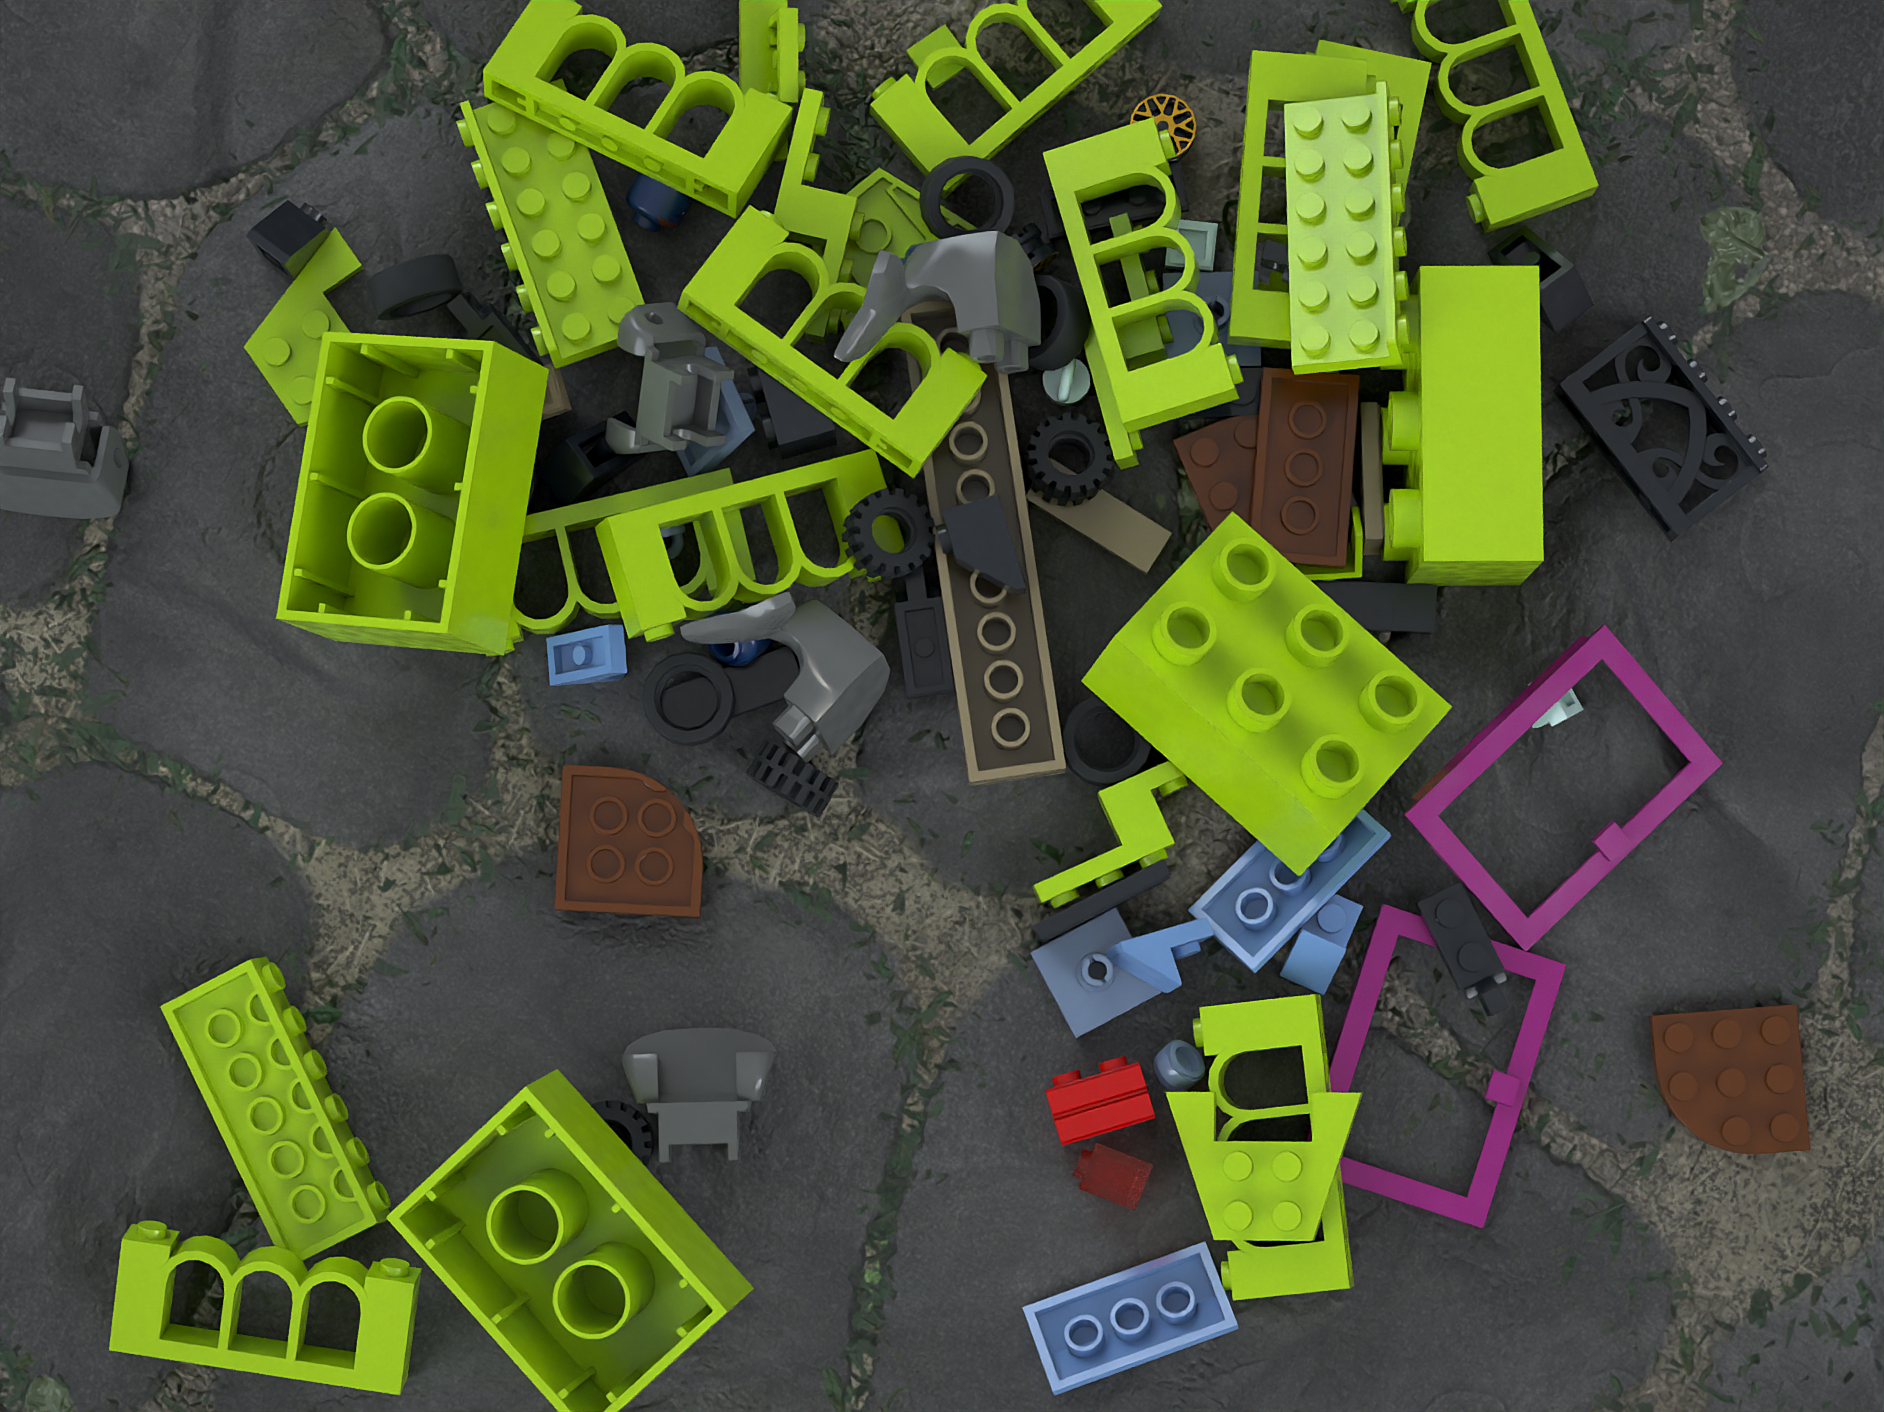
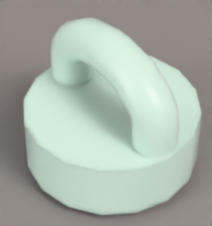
M1075 358L1068 365L1055 371H1045L1043 374V389L1046 396L1053 403L1060 406H1072L1079 403L1087 395L1090 388L1088 369L1080 360Z

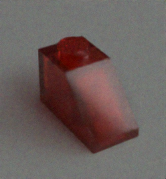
M1095 1143L1092 1152L1086 1149L1082 1150L1072 1176L1081 1179L1077 1189L1135 1211L1153 1165Z

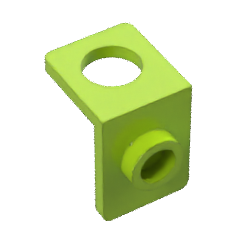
M1350 506V542L1347 543L1345 568L1295 565L1309 580L1332 581L1341 578L1362 577L1363 531L1358 506Z

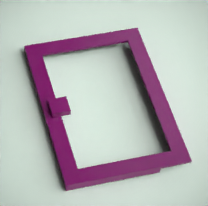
M1603 624L1590 637L1581 635L1411 797L1415 803L1404 815L1521 950L1527 951L1723 763L1607 626ZM1600 660H1603L1686 757L1689 763L1621 828L1611 820L1591 839V842L1598 850L1526 917L1438 815Z
M1382 904L1377 922L1373 924L1328 1064L1331 1092L1348 1093L1398 935L1436 947L1421 916ZM1493 940L1490 941L1504 967L1503 970L1533 979L1535 983L1506 1074L1492 1070L1484 1098L1497 1103L1467 1197L1343 1156L1340 1161L1343 1183L1479 1228L1484 1227L1566 964ZM1311 1121L1304 1142H1312Z

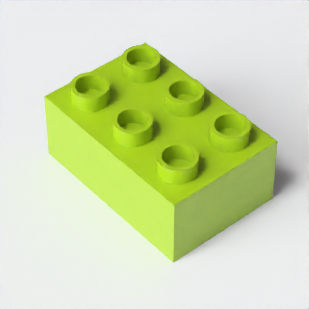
M1420 266L1409 286V300L1401 301V316L1408 315L1411 335L1410 345L1402 346L1403 364L1379 366L1380 370H1402V391L1389 392L1388 407L1380 408L1382 465H1403L1404 489H1391L1389 503H1384L1385 538L1383 549L1380 552L1381 560L1405 561V584L1437 586L1521 585L1544 561L1539 266Z
M323 331L276 619L334 641L504 656L549 369L495 341Z
M1233 511L1113 637L1081 680L1299 877L1337 838L1452 708L1449 703Z
M558 1069L525 1086L386 1217L558 1412H620L754 1289Z

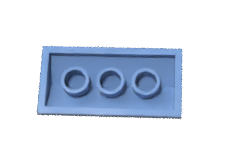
M1362 808L1300 877L1257 840L1188 911L1196 920L1208 917L1214 934L1213 937L1228 952L1256 973L1391 837V834Z
M1205 1241L1022 1307L1054 1396L1239 1329Z

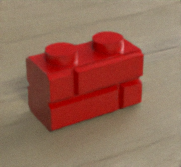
M1126 1056L1099 1063L1100 1073L1082 1078L1080 1071L1075 1070L1051 1078L1054 1087L1044 1091L1061 1146L1155 1118L1139 1062L1128 1065Z

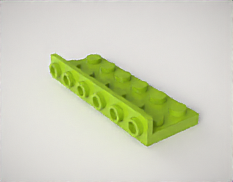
M563 78L549 83L567 92ZM469 100L461 102L460 106L465 118L456 121L465 147L475 146L479 160L471 162L480 189L490 187L494 201L486 203V207L495 231L504 228L509 240L508 243L500 245L509 271L519 270L524 284L515 288L524 313L527 314L534 311L539 326L530 330L539 355L543 356L549 353L555 369L619 347L617 345L620 321L627 312L637 305L645 304L588 147L497 102L472 110Z
M1386 80L1376 81L1377 94L1284 104L1291 360L1295 375L1403 364L1402 346L1410 345L1411 343L1408 315L1401 316V301L1409 300L1408 278L1406 271H1399V257L1407 256V240L1404 226L1398 227L1397 213L1405 212L1403 183H1396L1395 169H1403L1404 167L1401 139L1394 140V126L1402 125L1400 98L1399 96L1391 97Z
M267 957L250 959L163 1004L160 1008L274 1246L292 1251L302 1261H305L374 1225L387 1221L386 1217L390 1214L388 1208L391 1206V1202L386 1189L379 1181L374 1180L367 1166L370 1159L365 1145L358 1137L353 1136L346 1122L348 1111L343 1100L338 1094H333L325 1078L327 1067L322 1056L316 1050L311 1049L304 1035L306 1023L302 1014L295 1006L290 1005L283 991L286 984L280 969L275 963L269 962Z

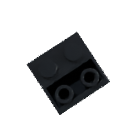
M755 365L754 367L747 368L756 404L766 402L768 412L760 414L769 450L779 448L781 458L784 460L837 445L832 419Z

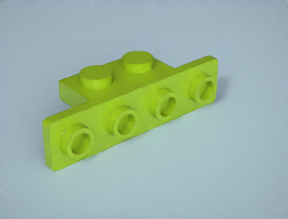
M739 0V88L745 96L751 87L764 94L776 95L780 102L794 107L798 103V99H802L806 84L804 70H798V52H802L805 45V26L803 23H798V8H787V0ZM788 139L774 161H784L788 157Z

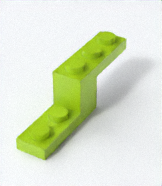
M804 88L774 216L782 222L784 229L789 232L787 239L825 248L822 260L829 273V285L839 282L849 283L854 260L846 258L850 240L859 241L865 213L857 212V197L805 186V181L814 182L820 154L812 152L816 135L825 136L831 108L824 107L823 92ZM833 308L821 313L806 330V341L825 345L828 332L837 334L842 309Z
M1128 213L1109 218L1114 238L1143 229L1142 224L1133 226ZM1149 250L1120 259L1131 301L1161 292L1154 269L1145 270L1141 254L1148 253ZM1166 314L1118 328L1130 370L1169 358L1166 344L1174 342V338ZM1091 320L1084 349L1115 462L1122 470L1139 465L1136 450L1143 449V443L1139 430L1128 433L1122 423Z
M1166 761L1098 792V800L1119 847L1035 884L1033 889L1040 905L1051 901L1054 909L1080 898L1077 889L1095 881L1098 889H1101L1123 879L1124 874L1121 869L1139 862L1142 869H1145L1161 860L1169 858L1165 849L1172 847L1175 842L1152 792L1159 789L1162 797L1174 793L1189 785L1186 780L1187 776L1171 761Z

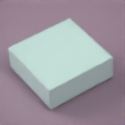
M1180 219L1176 231L1189 242L1199 262L1200 272H1212L1218 224ZM1167 248L1165 268L1184 270L1185 257L1177 250Z

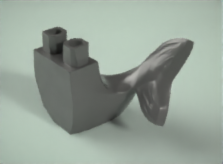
M1000 231L966 234L924 243L913 250L904 265L901 259L894 253L880 250L871 273L863 304L850 322L834 353V357L843 362L860 359L876 345L889 328L896 323L903 312L920 303L937 300L951 302L955 307L958 332L970 337L971 360L978 363L994 362L995 371L1002 374L1028 370V347L1041 344L1040 300L1031 261L1017 240Z
M790 592L779 594L739 612L694 621L680 627L682 637L697 644L744 643L769 638L782 642L795 652L800 663L799 676L783 695L788 707L773 722V725L781 736L785 738L782 741L784 747L791 754L796 755L805 762H809L822 747L831 755L834 754L855 733L884 693L891 671L884 654L830 608L818 600L795 604V599Z

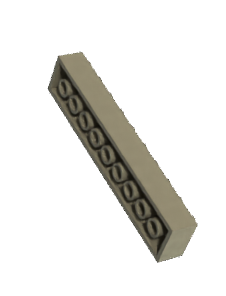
M937 300L924 302L901 314V323H911L918 326L935 340L940 357L948 347L956 353L963 352L970 356V337L958 332L955 307L951 302ZM905 351L911 394H913L922 382V369L913 355ZM994 362L978 363L981 371L988 375L977 395L922 467L929 516L933 518L935 526L944 524L942 510L993 495H999L1026 585V593L1015 596L957 565L952 552L943 554L936 528L933 527L931 529L932 534H936L934 550L969 787L1062 774L1066 771L1008 374L995 371Z

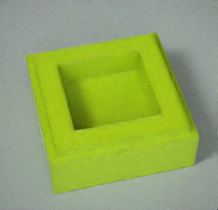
M944 24L907 49L906 54L918 69L925 58L934 51L943 47L961 46L946 24ZM958 64L942 65L932 71L926 82L934 91L965 70V66Z

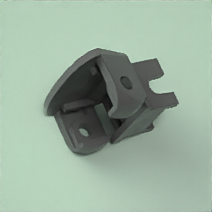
M679 301L637 305L627 312L619 323L617 345L627 352L645 356L636 429L614 418L607 419L605 440L616 454L685 450L691 441L705 447L725 445L726 435L716 431L715 426L721 381L733 380L734 370L704 356L706 338L696 323L677 309Z
M6 377L3 389L5 402L2 403L0 412V509L33 515L77 519L116 516L120 511L129 469L128 453L120 433L111 425L101 424L102 417L99 412L89 411L84 386L74 385L72 393L18 388L16 378ZM87 424L89 425L93 448L97 450L94 467H91L89 462L80 461Z
M683 1028L649 1034L640 1037L627 1046L624 1054L620 1055L636 1103L646 1104L648 1113L658 1114L659 1162H673L672 1145L728 1144V1161H741L740 1112H750L752 1102H762L778 1054L772 1042L758 1034L739 1029Z

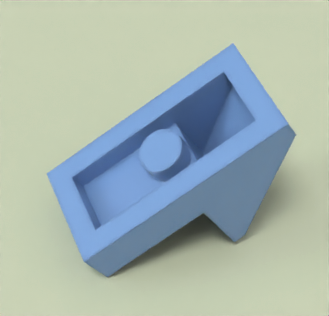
M608 624L546 638L550 686L618 681L624 679L625 673H627L623 625Z
M1334 894L1299 929L1279 976L1324 995L1347 950L1345 947L1363 906Z
M1204 917L1119 942L1105 952L1107 958L1113 964L1156 989L1169 993L1182 984L1175 960L1200 952L1199 944L1214 934L1208 917Z

